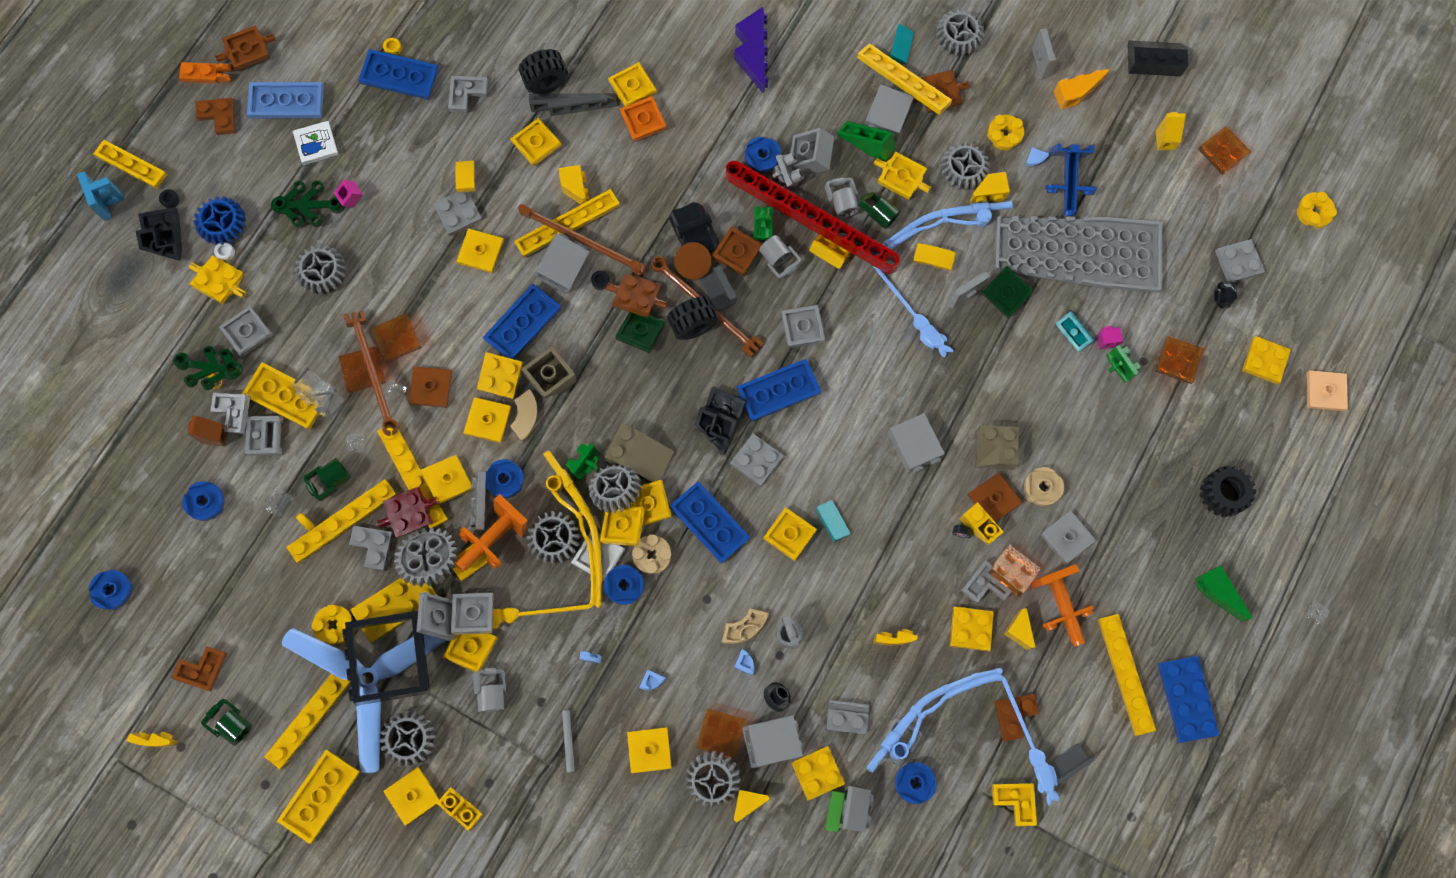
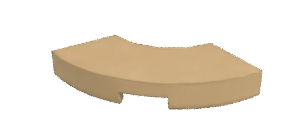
M530 389L514 400L517 405L518 414L515 421L510 425L522 442L533 431L537 419V403Z
M750 608L747 615L741 621L726 623L722 643L737 644L751 639L763 628L769 613Z

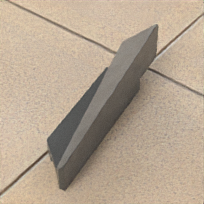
M616 93L529 94L531 112L549 110L550 116L619 106Z

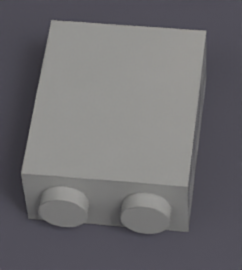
M880 84L865 120V126L890 131L893 134L894 141H897L914 96Z
M556 233L533 276L567 293L589 251L586 250L584 245L580 243L575 244L570 241L566 235Z
M925 413L891 427L888 431V435L907 473L912 471L914 474L924 469L925 465L931 464L933 466L942 461L941 458L945 453Z
M794 716L742 728L751 768L803 756V744L798 737L799 727L797 721L794 720Z

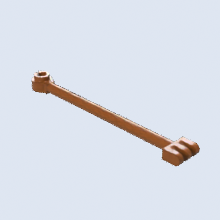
M524 204L518 206L521 215L529 219L532 218L632 269L631 272L639 277L645 274L647 267L642 263L631 260L534 212L532 208Z
M656 256L654 260L652 259L651 266L655 272L665 274L691 298L701 297L668 268L663 257ZM660 263L662 267L657 268L655 265ZM715 309L719 317L718 322L744 344L742 351L752 358L754 354L749 349L757 353L759 349L754 344L756 343L759 347H762L764 343L755 335L749 339Z
M359 311L360 318H357L356 312L351 313L352 319L349 318L348 313L344 314L347 328L354 327L384 420L382 431L385 435L391 436V431L387 430V428H392L393 436L398 432V423L390 416L361 325L366 324L364 312Z

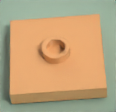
M1309 370L1307 372V408L1347 411V374Z

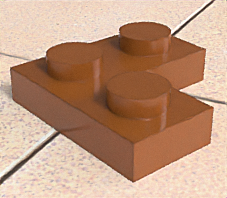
M232 97L195 101L196 118L198 121L214 119V128L217 135L235 134V111Z
M206 646L198 665L179 659L171 679L212 692L227 653Z
M1034 694L1014 698L1022 717L1039 714ZM1010 699L994 701L1003 742L1024 738L1022 726Z

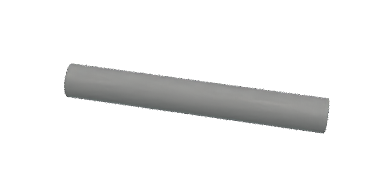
M570 710L562 711L566 771L571 773L575 772Z

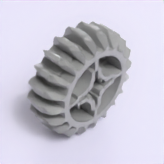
M956 9L953 13L950 10L948 15L944 14L942 19L939 20L936 28V39H938V45H943V50L948 49V54L954 52L956 56L960 53L963 57L965 52L970 55L972 51L977 50L978 46L981 45L984 37V26H981V20H977V15L971 16V11L965 13V9L962 12Z
M966 142L962 143V146L957 143L955 147H949L948 151L944 152L940 170H943L942 176H946L945 182L951 181V187L955 184L957 189H960L962 186L965 191L968 189V186L972 190L975 186H979L989 173L990 163L987 162L988 156H984L985 150L979 151V146L974 148L973 143L967 146ZM965 161H966V166H967V167H966V169H965V171H964V166H963V165H964V163H965Z
M318 245L317 249L311 246V251L309 252L304 249L305 255H299L301 261H295L298 267H295L294 271L297 273L295 277L299 280L298 283L300 286H304L306 291L310 290L313 294L318 291L322 295L324 290L330 293V288L337 290L336 284L342 285L340 279L345 278L343 272L347 271L342 255L337 253L336 249H330L327 245L324 248L322 245ZM322 258H327V259H330L331 261H328V260H326V261H321L320 259H322ZM310 278H320L321 281H312Z
M614 463L610 467L607 464L606 469L600 468V473H594L595 478L590 479L592 485L589 486V495L594 505L601 511L604 510L607 513L612 511L616 514L619 509L623 512L624 507L630 508L631 502L636 503L635 497H640V478L636 471L630 470L629 465L623 467Z
M551 511V517H548V514L545 512L544 519L537 516L536 518L539 522H531L535 528H528V532L533 535L526 537L527 540L532 541L527 545L529 548H533L531 553L533 555L537 554L536 558L538 560L544 556V563H547L549 558H551L552 564H555L556 558L562 563V556L565 555L569 559L568 552L570 551L573 554L576 552L572 546H579V543L574 541L580 539V535L574 534L579 529L578 527H573L575 525L574 520L568 522L570 520L568 515L563 518V513L559 512L556 517L555 511ZM551 523H559L553 529L544 527ZM564 527L569 531L567 543L561 538ZM540 532L545 536L542 549L538 545V535ZM548 534H556L559 541H551ZM554 546L563 548L557 552H547L548 549L550 550Z
M405 711L404 717L402 713H397L398 720L391 717L392 725L385 723L384 726L388 730L381 731L382 735H386L385 739L379 740L380 743H386L385 746L381 747V751L388 750L384 755L385 758L392 756L390 762L395 763L398 760V766L400 767L403 766L404 762L406 767H410L411 761L414 765H419L418 758L421 761H425L426 757L423 754L431 755L432 753L428 750V746L435 747L434 743H430V739H436V735H430V732H433L435 729L434 727L427 728L431 721L426 720L423 722L425 715L418 717V712L414 711L411 716L410 711ZM414 722L418 727L407 731L406 728L402 727V724ZM396 731L399 735V738L394 746L393 735ZM422 732L423 743L419 749L417 738L419 737V735H421ZM406 735L412 736L410 743L404 742ZM408 747L410 750H413L414 754L402 756L398 751Z
M712 751L711 757L708 752H704L703 757L698 755L696 757L697 761L692 760L690 763L692 767L687 769L688 774H690L686 776V781L690 782L687 784V789H693L690 795H697L696 802H699L700 799L704 800L703 806L710 802V806L714 808L717 802L718 806L722 807L723 801L727 804L730 803V797L735 798V791L740 789L738 783L741 782V778L736 777L740 774V770H733L737 765L736 762L730 764V756L726 760L723 759V752L720 753L719 757L716 756V751ZM710 765L708 773L698 775L700 768ZM718 766L723 768L727 774L721 773L718 770ZM712 773L715 779L717 778L715 784L710 780ZM700 784L705 785L709 792L705 791ZM729 784V787L724 792L716 794L718 786Z

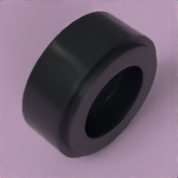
M167 189L160 193L159 202L163 207L173 208L179 204L180 198L174 190Z
M604 271L594 272L591 276L592 286L597 290L606 289L607 284L610 283L609 275Z
M955 525L952 534L961 538H971L973 530L967 526Z

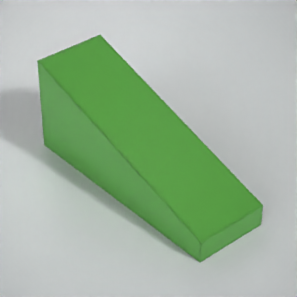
M831 791L825 830L838 832L845 793Z

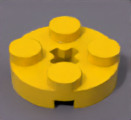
M997 115L988 127L987 137L995 148L1005 151L1011 150L1019 145L1024 137L1023 122L1012 115ZM1006 129L1010 133H1008V135L1005 136L1004 132H1001V130Z
M1325 192L1309 193L1298 203L1297 216L1304 225L1313 226L1315 229L1327 226L1337 214L1333 201ZM1314 207L1319 209L1320 214L1313 212Z
M331 604L318 611L311 627L318 640L329 645H336L345 642L342 630L346 629L345 622L354 620L352 614L347 609ZM335 620H337V629L335 630L332 628L330 630L329 623L331 621L334 622Z

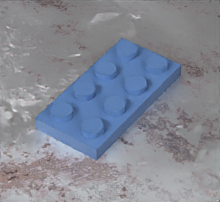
M249 82L247 116L249 119L322 118L324 85L322 82Z

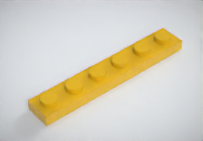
M870 43L858 53L857 58L911 96H914V98L937 114L941 115L951 105L952 99Z
M609 189L552 221L576 231L620 207V203L612 190ZM542 225L514 240V243L523 258H526L548 246L556 233H562Z
M382 428L377 432L408 490L420 487L426 500L433 498L420 473L421 469L399 429L393 436L392 428H387V430L391 431V436L385 435ZM440 504L430 507V516L433 524L428 525L429 528L433 527L435 529L449 521Z
M384 479L286 548L296 563L300 564L384 505L382 501L392 498L397 494L388 481Z
M1119 614L1098 619L1134 735L1138 736L1156 731Z
M330 674L264 758L279 770H282L348 688L351 681L340 679Z

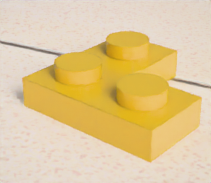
M1034 783L992 784L993 805H1013L1015 826H1037Z

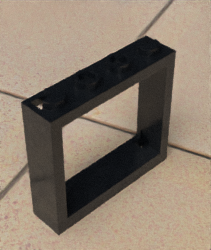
M418 611L345 622L346 629L342 630L344 641H347V648L344 649L346 661H349V669H346L348 681H351L352 689H349L348 693L349 700L353 701V704L360 706L431 693L424 634L417 632ZM412 620L419 686L360 696L354 629Z

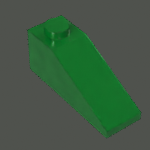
M846 121L837 132L838 136L871 157H878L887 161L896 149L893 134L890 131Z
M1218 566L1195 578L1197 589L1205 597L1241 622L1252 619L1251 614L1222 566Z

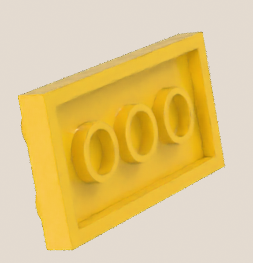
M261 362L242 393L243 395H249L251 401L308 430L311 429L329 399L324 393Z
M399 578L350 610L356 620L418 611L420 593L426 592L438 595L432 585L428 587L424 583L420 587L417 583L415 586H412L410 582L406 583L404 579ZM407 621L361 629L369 642L374 643Z
M325 750L277 822L307 843L313 844L361 772L331 751Z

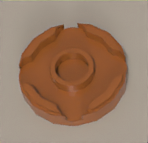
M688 242L677 250L674 256V265L681 276L687 279H698L709 271L711 256L704 245L697 242Z

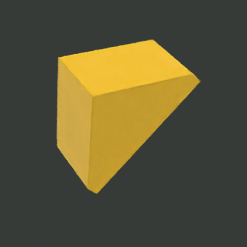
M1024 608L1017 612L1004 635L1026 650L1035 648L1027 608Z
M739 790L734 821L737 823L770 800L769 796Z

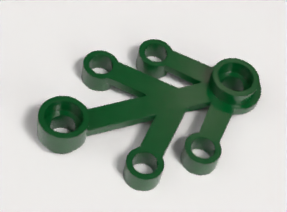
M319 180L314 181L312 188L298 201L292 200L299 193L305 192L306 186L302 181H296L289 193L285 196H277L271 202L272 210L277 214H285L295 227L303 226L304 220L300 215H295L291 209H299L314 227H320L322 219L309 209L330 208L336 214L343 212L345 206L341 205L337 197L327 201H310L318 193L324 191V185ZM317 185H321L319 189H315ZM300 219V222L295 223V220ZM315 219H319L317 223H313Z
M206 346L202 350L209 363L190 360L186 353H178L173 357V363L180 370L188 368L202 370L195 374L187 375L184 378L185 384L190 388L195 387L198 384V380L204 378L201 381L204 390H211L214 388L215 383L225 378H238L243 373V367L232 360L233 355L229 349H222L219 352V356L222 361H225V365H219L215 357L216 351L212 346ZM215 372H219V374L215 376L207 377Z

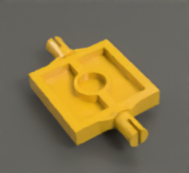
M896 151L887 162L878 157L874 161V165L883 169L877 183L907 200L911 198L918 188L927 194L931 189V186L922 182L927 168Z
M212 255L202 267L194 262H191V265H189V269L197 273L190 282L191 287L222 305L233 294L242 299L244 295L246 296L247 292L238 288L239 283L245 276L244 273Z

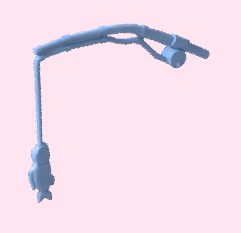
M1012 201L980 202L934 211L909 223L895 235L886 239L882 245L893 250L896 246L920 231L935 228L942 223L950 222L986 227L992 217L991 210L1010 209L1013 207ZM963 214H977L975 221L948 218ZM942 217V219L931 225L916 228L927 221ZM875 251L872 253V255H879ZM874 267L913 315V325L921 333L920 340L932 350L938 348L939 353L943 357L946 356L947 352H954L951 347L944 344L947 341V337L930 325L925 316L916 314L880 269Z
M1001 668L971 674L968 677L945 684L921 698L910 708V711L902 718L895 729L889 732L881 743V748L866 767L868 771L873 773L887 752L894 760L906 758L909 749L916 740L922 720L926 715L937 710L947 699L982 684L1002 681L1031 747L1029 759L1038 780V790L1040 793H1047L1048 806H1051L1053 800L1060 801L1057 792L1054 791V787L1058 786L1055 769L1045 762V754L1035 748L1008 682L1004 676H1001L1003 672ZM945 693L937 704L921 713L924 706ZM918 716L908 744L898 742L908 726Z

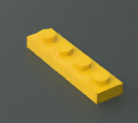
M103 140L93 153L98 159L155 189L159 188L167 176L165 171L106 140Z

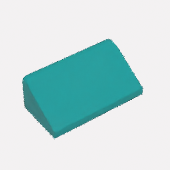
M901 24L897 26L890 58L898 63L907 64L914 32Z
M1069 312L1055 323L1078 352L1095 341L1073 312Z
M832 500L815 508L833 543L851 534Z

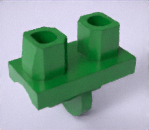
M754 206L753 239L768 240L772 237L773 207Z
M1118 345L1106 354L1112 365L1108 371L1110 373L1116 371L1123 382L1126 383L1139 373L1138 371L1141 369V366L1138 362L1130 361L1128 358L1130 350L1127 346L1121 347Z
M581 443L577 448V453L581 455L576 461L571 458L566 463L570 472L581 481L592 470L595 472L600 470L596 464L600 460L598 457L601 453L593 444L585 445Z

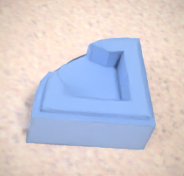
M1032 147L1025 166L1033 167L1043 163L1049 153Z
M742 649L734 668L753 675V659L747 651Z
M582 651L580 652L579 659L581 661L601 664L602 657L598 654Z
M647 670L639 689L653 690L659 687L666 678Z

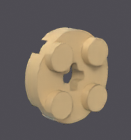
M1041 467L1035 469L1027 476L1024 482V491L1029 502L1038 506H1050L1056 503L1062 496L1064 482L1053 469ZM1042 482H1045V485L1049 487L1045 492L1039 488Z
M653 534L640 539L639 546H634L632 551L633 562L642 573L659 574L666 570L670 564V546L659 536ZM655 550L657 552L655 554L657 558L648 559L647 552Z

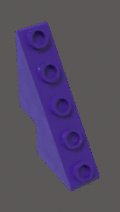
M763 7L735 25V35L743 44L734 50V60L762 93H764V88H768V77H765V72H768V61H765L764 56H768V45H764V40H767V29H764V24H767V13H764Z

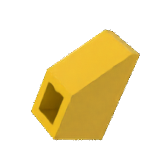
M1171 112L1166 114L1156 129L1157 150H1176L1182 140L1186 118L1185 113Z
M580 165L558 168L562 192L580 205L585 203L586 199H589L588 188H584L583 185L584 182H587L585 171L581 172Z
M1006 172L988 174L974 191L970 204L990 201L1002 202L1006 200L1010 193Z
M978 502L959 518L965 526L973 530V535L988 545L1004 532Z

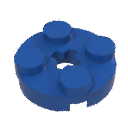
M756 137L747 145L745 161L752 170L759 174L770 172L778 165L775 156L781 154L780 146L771 138L769 140L764 137ZM762 151V153H767L766 157H765V158L759 157V156H760V153H759V152Z
M502 459L493 462L488 471L486 470L485 486L494 497L500 494L503 498L507 499L521 492L524 475L516 463ZM503 474H505L506 477H509V480L505 484H503V482H499V479L502 478Z
M206 481L194 483L188 488L189 490L186 495L184 494L183 509L195 520L208 521L223 512L224 495L219 487ZM202 497L208 499L204 506L199 504V501H202Z
M629 565L614 567L607 573L604 579L605 594L610 601L619 605L633 603L639 598L644 589L642 575ZM622 579H625V582L629 583V587H626V591H623L622 588L618 586V584L621 583Z
M116 570L98 573L89 584L91 602L96 607L104 610L119 609L128 601L133 590V585L124 573ZM114 586V592L107 595L108 590L106 588Z
M919 762L908 763L897 772L895 789L904 801L911 804L924 803L931 799L935 793L936 779L932 770L927 765ZM917 777L921 786L913 789L910 781Z

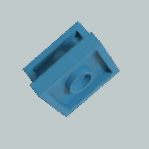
M85 172L77 174L88 206L104 221L111 219L107 206L117 204L123 200L122 192L107 177L94 182Z

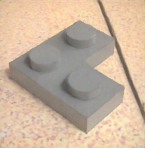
M451 76L449 112H467L469 96L487 97V77Z
M213 392L210 411L226 413L224 432L245 434L250 396Z
M353 526L349 545L368 549L364 564L365 568L385 571L393 532Z
M985 560L962 588L961 592L973 602L978 603L989 589L1004 601L1016 584Z

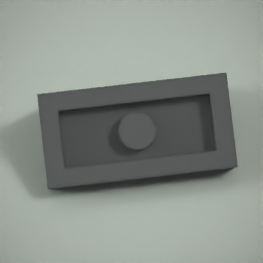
M721 266L713 268L712 275L700 280L707 296L718 312L737 303V296Z
M1079 743L1050 761L1048 765L1054 767L1057 783H1063L1095 760L1093 757H1088Z

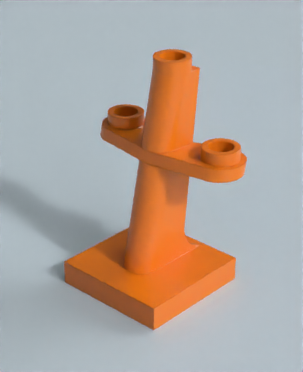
M500 494L494 499V513L500 518L480 539L465 527L460 529V538L466 543L470 541L474 544L455 563L462 572L467 571L483 554L488 558L487 563L493 569L499 568L502 563L489 548L509 529L514 530L521 538L527 534L528 520Z
M1077 564L1030 582L1033 589L1043 585H1047L1050 588L1061 615L1060 618L1042 624L1043 628H1046L1047 631L1058 627L1057 623L1063 621L1074 647L1085 643L1076 616L1081 614L1082 617L1094 613L1093 605L1074 612L1063 578L1079 572Z

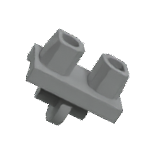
M790 153L775 156L779 165L774 167L776 173L772 175L773 179H779L781 184L786 182L787 187H797L798 182L804 179V175L801 169L793 171L791 168L792 165L798 163L796 155Z

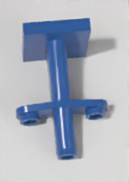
M1056 144L1049 148L1050 156H1065L1064 186L1045 185L1047 193H1058V190L1064 191L1063 216H1075L1077 191H1083V195H1094L1095 191H1097V187L1077 186L1079 157L1093 154L1095 145L1080 149V145L1072 144L1066 148H1061V144Z

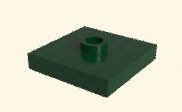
M1007 265L981 294L1004 316L1010 318L1034 290Z
M629 312L616 334V340L650 354L665 327L666 321L649 315L647 318Z

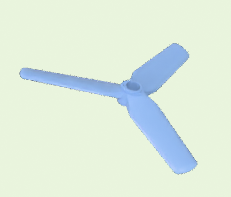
M294 628L284 635L282 646L340 679L348 680L346 669H349V661H346L344 651ZM424 634L426 654L447 640ZM414 637L382 654L371 668H365L357 659L359 685L361 686L360 696L379 693L376 686L379 680L394 677L416 662ZM367 672L372 673L374 676L370 684H366L363 680V676ZM381 702L356 706L359 767L363 773H375L379 770Z

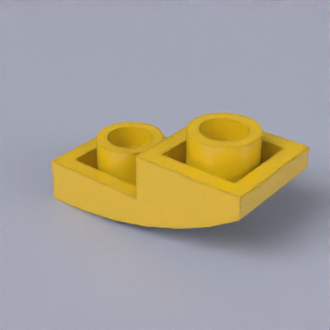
M458 161L455 163L456 192L475 191L474 161Z
M918 243L913 261L915 263L931 265L937 269L952 271L956 252Z
M907 629L896 632L895 638L890 633L881 632L875 635L873 643L886 646L905 645L915 642L918 636L913 635V631Z
M141 731L138 734L130 733L126 740L133 744L151 747H170L178 743V741L172 739L173 735L163 731L160 734L152 733L151 735Z
M451 787L436 803L468 831H471L483 816L477 808Z

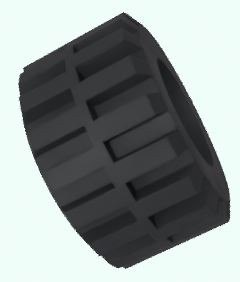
M543 49L529 54L522 60L518 68L526 90L533 94H544L561 87L569 76L560 52L552 49Z
M704 296L695 297L680 303L668 313L667 320L676 339L688 340L711 330L718 323L719 317L710 298Z
M1230 465L1216 469L1203 479L1202 483L1204 484L1200 486V490L1203 491L1200 493V498H1204V501H1202L1203 505L1207 504L1209 512L1213 510L1214 515L1218 516L1221 514V517H1232L1243 512L1255 500V497L1252 496L1256 494V489H1253L1255 483L1250 481V478H1252L1250 474L1246 475V471L1244 469L1238 470L1237 466L1230 467ZM1221 482L1229 484L1234 489V501L1228 500L1222 495L1220 491Z

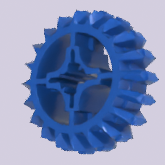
M216 196L214 201L209 198V203L207 204L202 202L203 208H197L199 213L194 214L197 219L193 221L196 226L195 230L207 243L212 242L214 245L219 243L223 245L226 241L232 244L231 239L235 238L238 240L237 234H243L241 228H246L244 222L247 220L244 216V210L239 203H235L231 198L228 200L225 196L222 199Z

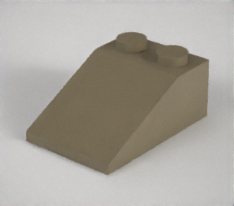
M621 423L605 455V460L610 465L614 463L623 467L629 465L630 470L636 471L639 478L651 483L662 479L674 451L642 432Z

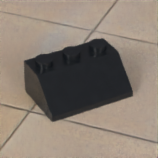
M1128 41V74L1181 77L1188 67V49L1181 43Z

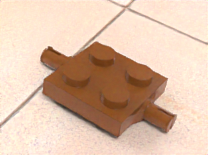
M255 25L222 38L225 52L215 55L218 63L229 59L234 69L239 71L269 59L266 44L276 41L273 33L262 37Z
M953 70L920 77L952 99V103L948 108L962 105L960 90L970 88L968 81L958 83L955 80ZM925 105L927 114L934 112Z
M625 274L619 286L610 283L606 286V290L616 293L613 307L648 318L655 306L666 309L668 306V302L658 299L661 285L642 278Z

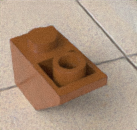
M192 415V419L187 426L188 435L201 444L225 447L228 432H224L225 425L223 423Z

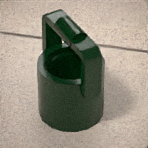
M875 192L865 194L858 203L861 208L869 213V217L885 230L893 224L901 212L886 198H881ZM871 199L876 202L873 207L867 203Z
M335 458L323 467L318 466L306 474L303 479L311 496H314L318 501H323L336 492L337 487L351 477L341 462ZM317 474L328 488L321 495L318 494L314 484L310 482V479Z
M221 699L216 705L214 704L201 721L202 726L217 738L219 736L223 737L233 746L239 744L252 728V724L239 715L241 711L226 699ZM224 704L228 705L233 710L228 711L220 718L214 730L206 725L221 710L220 708Z

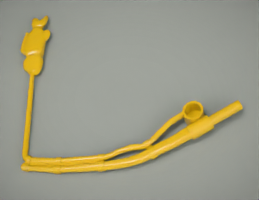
M550 450L546 451L543 455L556 472V476L548 477L546 486L558 502L574 513L579 520V528L587 543L591 575L590 602L587 605L519 612L518 609L512 607L493 609V629H497L503 622L508 624L515 622L518 616L590 609L594 605L600 608L602 605L601 543L594 516L575 487V482L567 471L562 469ZM563 487L573 498L580 512L560 497L558 493L562 491ZM582 516H584L588 522L591 531L593 545L591 544V541L586 534Z

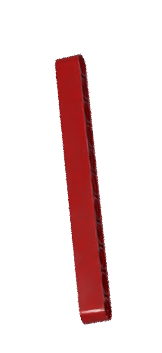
M738 161L727 163L726 179L729 183L817 234L822 235L824 238L887 274L897 271L900 257L893 250ZM750 179V180H752L753 182L748 183V182H746V180ZM766 188L768 191L764 192L761 189ZM782 197L784 200L779 201L776 198ZM793 206H797V207H799L800 209L795 210V209H793L792 207H793ZM813 215L815 218L810 219L807 216ZM824 224H829L831 227H830V228H826V227H824L823 225H824ZM840 233H844V234H846L847 236H846V237H841L839 234H840ZM860 242V243H862L863 245H862V246H856L854 243ZM875 251L879 255H872L870 252ZM890 260H891V261H893L895 264L890 265V264H888L886 261H890Z

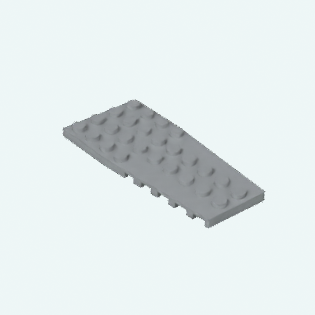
M998 216L995 228L994 270L1002 271L1008 265L1016 274L1107 289L1160 293L1162 290V222L1112 217H1084L1083 219L1066 217L1065 219H1056V217L1037 218V216H1031L1030 218H1019V216L1001 218V216Z

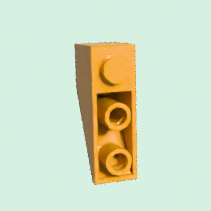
M1096 70L1091 74H1080L1072 79L1060 80L1054 89L1060 109L1077 106L1104 81L1109 70Z

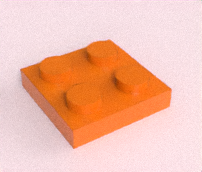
M653 96L619 109L633 142L667 129Z

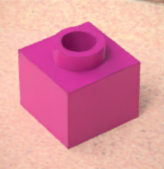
M343 180L334 192L342 206L352 208L363 196L354 181Z
M1107 326L1102 328L1096 335L1099 349L1115 348L1123 342L1120 327L1113 328V326Z

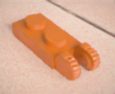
M181 62L179 79L181 82L194 83L230 82L231 76L219 72H231L232 66L223 63Z

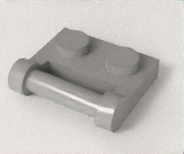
M247 416L245 454L247 456H281V424L284 423V417ZM268 424H273L272 448H267Z

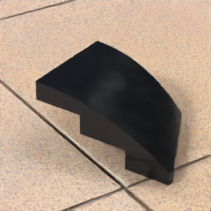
M173 207L139 213L141 230L136 231L139 249L177 261L181 260L182 241L178 209Z
M714 386L710 390L707 404L699 409L695 426L705 434L709 442H712L720 450L719 453L721 455H725L738 429L748 400Z

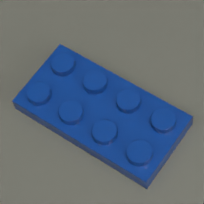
M369 49L358 81L362 85L429 100L439 67L435 64Z
M532 284L482 338L504 357L516 359L562 308L535 284Z
M807 359L737 386L740 397L748 400L745 409L751 422L821 394L820 387Z
M699 481L669 506L720 564L724 563L750 539V536Z
M1194 656L1158 663L1178 743L1219 736L1199 657Z

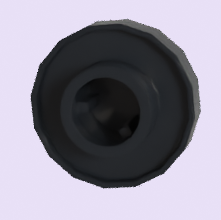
M1229 281L1219 282L1214 290V300L1220 309L1230 308L1237 298V291Z
M772 682L764 689V699L774 711L782 712L791 705L790 692L783 684Z

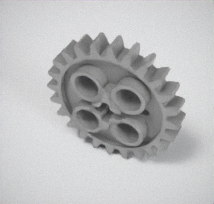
M433 527L430 528L429 532L423 528L420 534L416 530L414 537L409 534V540H402L404 546H398L397 548L400 552L394 554L397 558L394 560L395 569L400 578L404 579L406 583L410 582L412 586L418 583L420 587L424 583L430 587L431 581L438 584V578L445 580L444 574H451L449 568H456L454 562L459 560L456 556L459 554L458 546L453 537L449 536L447 531L442 532L440 528L435 532Z

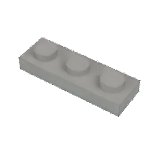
M478 471L471 481V488L474 489V496L471 497V508H474V515H471L470 526L473 527V533H481L484 530L486 472Z

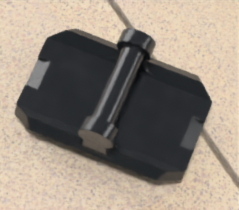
M692 202L687 204V206L671 211L669 220L681 246L688 242H697L704 245L709 253L717 249L719 239L711 225L710 215L705 212L701 204Z

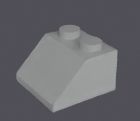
M822 128L793 135L790 153L796 155L798 163L791 166L792 170L801 169L803 172L815 174L829 170L834 136Z
M845 786L839 828L865 832V829H869L871 817L867 815L868 808H872L874 795H871V790Z

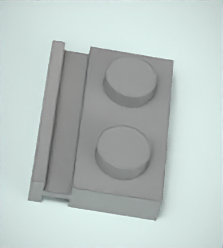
M829 700L826 730L866 735L869 705Z

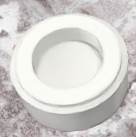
M224 242L223 245L220 243L216 245L214 254L218 259L227 262L234 257L235 250L231 244Z

